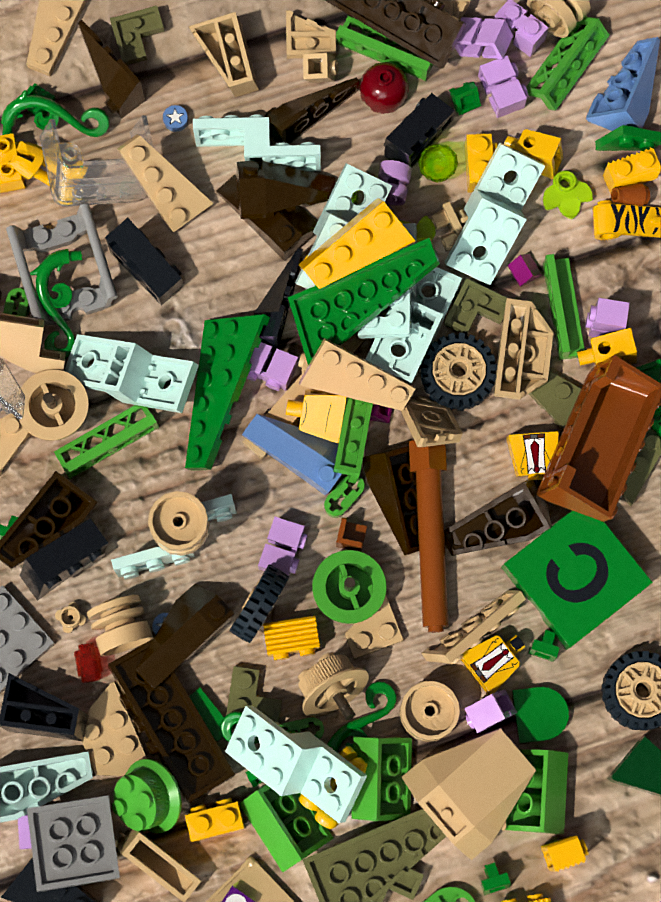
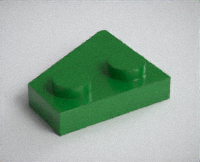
M622 125L596 140L595 150L644 152L645 149L649 150L650 147L655 149V147L661 145V132Z

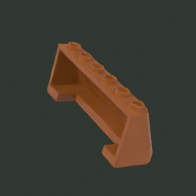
M616 355L593 367L583 383L539 485L537 496L550 503L602 522L611 520L618 511L617 503L619 498L627 489L626 481L628 476L636 467L637 462L635 459L637 454L645 445L646 440L644 437L646 432L654 423L653 415L661 405V383Z

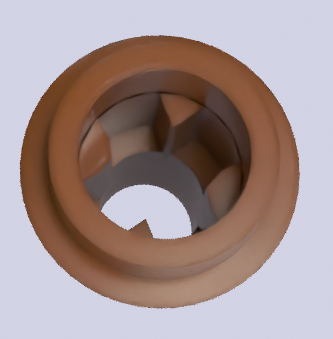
M642 183L614 187L611 191V199L613 202L643 206L647 205L650 200V190L648 186Z

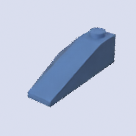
M658 37L639 40L635 43L621 62L622 69L616 76L609 78L607 81L609 84L608 88L603 94L598 93L593 100L586 116L588 122L610 131L622 125L643 128L650 110L660 45Z
M256 414L242 433L243 437L324 495L330 492L342 475L341 473L333 472L338 443L300 431L297 426Z

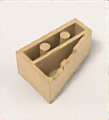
M236 12L188 26L235 97L259 90L242 23Z

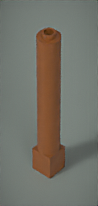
M413 440L409 441L410 472L416 473L423 628H428L429 633L444 632V627L449 626L442 471H447L446 444L417 447Z

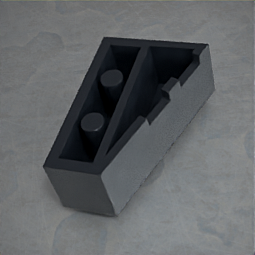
M433 93L426 99L423 97L416 105L415 110L406 116L385 138L384 157L388 160L403 162L413 168L454 120L455 110Z
M128 217L105 237L110 253L161 306L184 286L181 271L174 264L170 266L165 260L166 257L162 251L154 247L149 242L147 236Z
M90 518L25 558L20 577L38 601L69 577L81 572L84 566L91 561L95 563L104 557L108 542Z
M10 673L8 674L0 712L1 728L8 732L84 741L89 715L56 696Z
M33 857L0 897L11 902H99L79 885L37 892Z

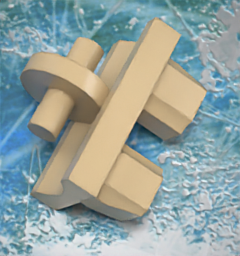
M450 202L442 204V210L431 216V221L436 231L448 226L451 232L441 237V242L446 251L452 249L468 219L463 210L457 212V218Z

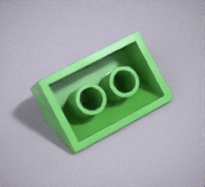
M353 737V749L358 754V757H361L368 766L365 773L367 777L352 807V819L370 821L397 820L411 814V791L401 776L411 769L412 738Z
M519 749L536 771L506 819L505 830L564 834L568 753L553 750Z
M265 785L240 802L239 805L281 871L285 872L334 838L326 827L316 821L315 814L317 811L310 810L299 802L301 793L280 796L268 785Z

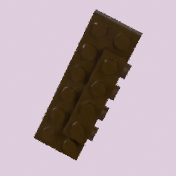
M325 0L440 69H444L466 26L465 22L449 14L444 9L445 4L439 0Z
M152 639L108 664V668L121 688L120 692L122 695L119 696V700L126 711L128 709L132 710L135 716L132 719L135 728L139 733L144 731L149 739L146 742L149 752L152 756H159L162 764L175 778L179 789L189 804L235 777L236 774L175 672L154 690L136 672L138 665L153 641Z

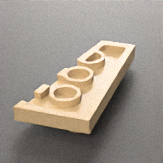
M39 0L26 63L28 68L51 76L87 0Z
M135 135L117 148L173 233L214 204L140 135Z
M326 338L322 341L299 381L300 386L403 411L415 391L413 385Z
M506 591L481 609V616H474L461 624V631L451 635L446 634L439 640L441 642L440 646L434 650L428 647L421 654L429 662L449 664L458 662L462 659L463 653L468 648L475 647L482 641L483 635L497 629L501 625L500 621L503 618L517 612L520 608L519 605L526 598L521 591Z

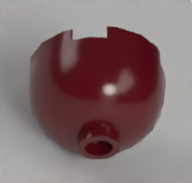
M381 62L370 66L361 79L359 89L361 100L373 112L381 114L395 112L407 100L409 85L406 74L393 63Z

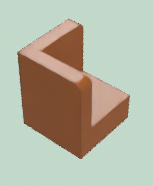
M342 517L336 547L362 552L367 526L347 522V518Z

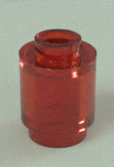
M94 643L79 645V650L74 652L77 674L78 677H81L82 683L103 679L102 673L104 668L98 647H94Z

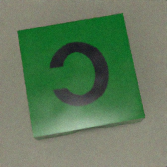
M575 511L569 512L555 523L552 528L545 531L501 566L518 590L537 608L545 624L552 632L556 633V638L566 650L575 645L653 583L605 522Z

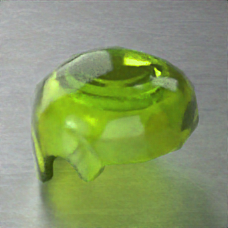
M433 144L428 146L421 152L418 161L420 173L432 182L446 181L455 174L458 166L457 154L448 145Z

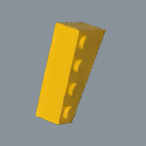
M377 198L304 259L299 266L320 289L415 242V240L386 203Z

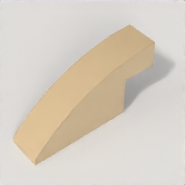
M0 313V356L33 373L45 370L63 371L65 363V352L40 349L44 329L43 319Z
M110 806L116 848L123 856L178 899L186 902L201 880L145 833L127 827Z

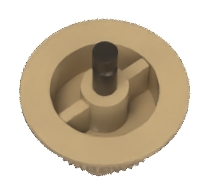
M45 370L31 376L20 388L16 399L17 416L24 429L31 435L48 441L64 439L75 433L84 423L89 409L88 395L82 383L72 374L62 370Z
M331 652L324 654L318 663L298 675L300 681L298 686L305 697L302 705L304 714L309 717H319L340 709L346 720L352 719L356 714L350 707L349 702L365 688L369 680L367 671L363 668H354L345 655L334 656Z

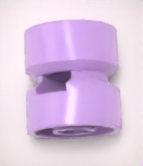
M385 160L380 163L378 178L392 185L385 200V203L388 205H404L406 202L408 188L405 185L410 183L412 168L403 162Z

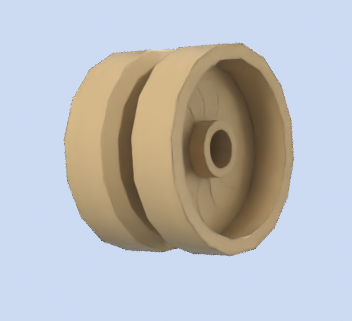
M527 0L529 12L549 27V33L561 38L567 37L575 29L577 22L582 21L591 9L589 0Z
M175 491L164 494L155 501L149 512L148 525L150 533L158 546L169 554L183 556L194 553L203 546L208 537L210 524L205 507L198 498L187 492ZM179 520H183L181 526L177 527L174 525L175 522L179 523Z
M435 681L420 682L411 687L403 697L399 710L400 721L405 731L414 739L423 742H434L446 737L456 726L460 714L459 702L453 691L446 685ZM429 706L434 708L433 716L425 714V709Z

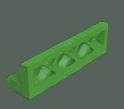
M347 16L344 25H340L336 32V44L376 61L393 63L405 73L426 81L433 66L432 63L416 57L418 55L406 48V52L394 48L399 44L350 16ZM352 25L359 28L361 33L349 29V26ZM379 36L383 39L384 43L371 37Z
M585 17L582 21L577 22L575 29L567 37L559 40L526 86L528 96L541 98L548 109L557 110L610 36L599 19ZM581 25H586L583 30L577 32ZM572 44L569 49L563 51L566 46ZM559 62V64L555 68L549 70L552 67V65ZM546 81L541 89H536L540 83Z
M548 254L545 256L543 269L559 360L578 358L577 351L585 348L569 258L554 259V254Z
M347 397L333 472L349 475L348 482L356 484L361 472L373 403Z
M134 405L59 448L54 453L65 473L71 479L158 429L159 426L147 407ZM142 409L146 417L131 424L132 415ZM113 425L125 426V429L112 437L108 436L110 427ZM92 437L103 439L100 444L89 450L86 449L87 442ZM70 450L80 452L79 456L68 462H65L62 456Z

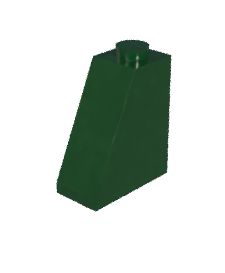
M645 736L641 737L607 779L610 782L661 797V750Z

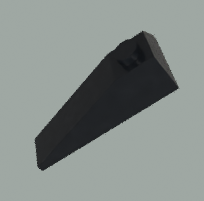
M297 248L254 312V315L264 314L270 317L268 325H263L259 338L262 339V343L272 346L273 350L279 349L290 308L288 297L294 293L295 281L300 270L299 264L303 259V249Z

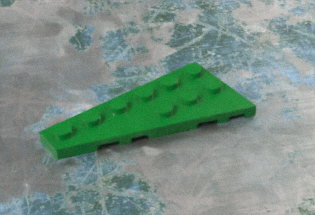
M430 237L389 254L319 289L317 286H314L288 297L308 366L324 338L339 346L342 345L440 264Z
M262 314L205 320L185 469L191 471L212 469L222 443L221 433L225 424L230 423L232 417L229 414L234 401L238 402L252 366L251 356L254 348H259L262 340L259 336L263 325H268L269 316Z

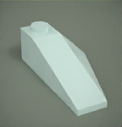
M89 751L0 767V823L17 820L27 814V808L43 806L92 779Z

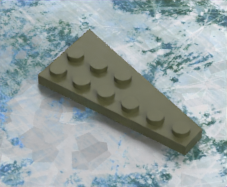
M549 371L547 383L529 395L553 418L555 424L564 430L581 388ZM651 428L646 432L644 437L646 440L645 445L637 454L635 459L637 462L636 467L628 476L626 481L628 486L622 495L630 506L633 504L661 455V438Z
M421 809L303 859V863L319 902H374L439 844L446 835L425 810Z

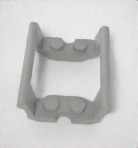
M88 203L80 205L76 215L57 220V226L53 229H46L43 225L22 230L14 225L6 228L33 318L43 319L46 326L56 325L44 310L36 295L24 251L36 250L42 253L75 243L78 237L85 233L88 234L101 276L100 288L83 287L73 290L70 303L66 307L56 309L66 322L72 320V315L77 310L84 311L86 315L102 311L110 307L112 300L118 297Z

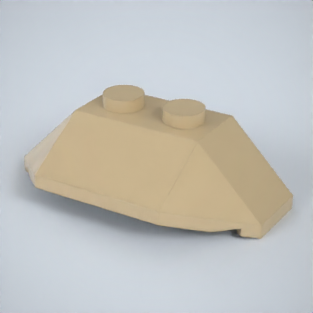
M506 299L497 358L494 396L520 400L548 381L553 331L531 301Z

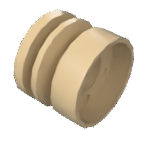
M139 595L115 597L100 603L87 612L89 620H97L91 624L92 630L105 629V632L95 639L101 656L125 652L153 639L148 621H135L136 618L145 613L143 607H136L141 603Z

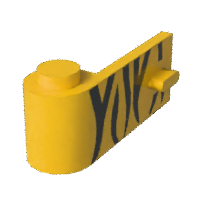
M604 200L599 201L592 208L594 238L597 240H612L621 235L661 238L660 207L612 204V201Z

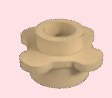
M75 602L69 603L67 607L55 613V618L63 625L62 630L65 633H71L75 627L83 626L86 623V617L81 615L78 610L79 605ZM70 615L73 616V619H72V620H69V619H68V617H69Z

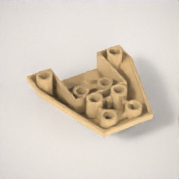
M499 728L421 759L401 778L420 806L453 845L469 859L473 860L492 844L536 769L505 732Z

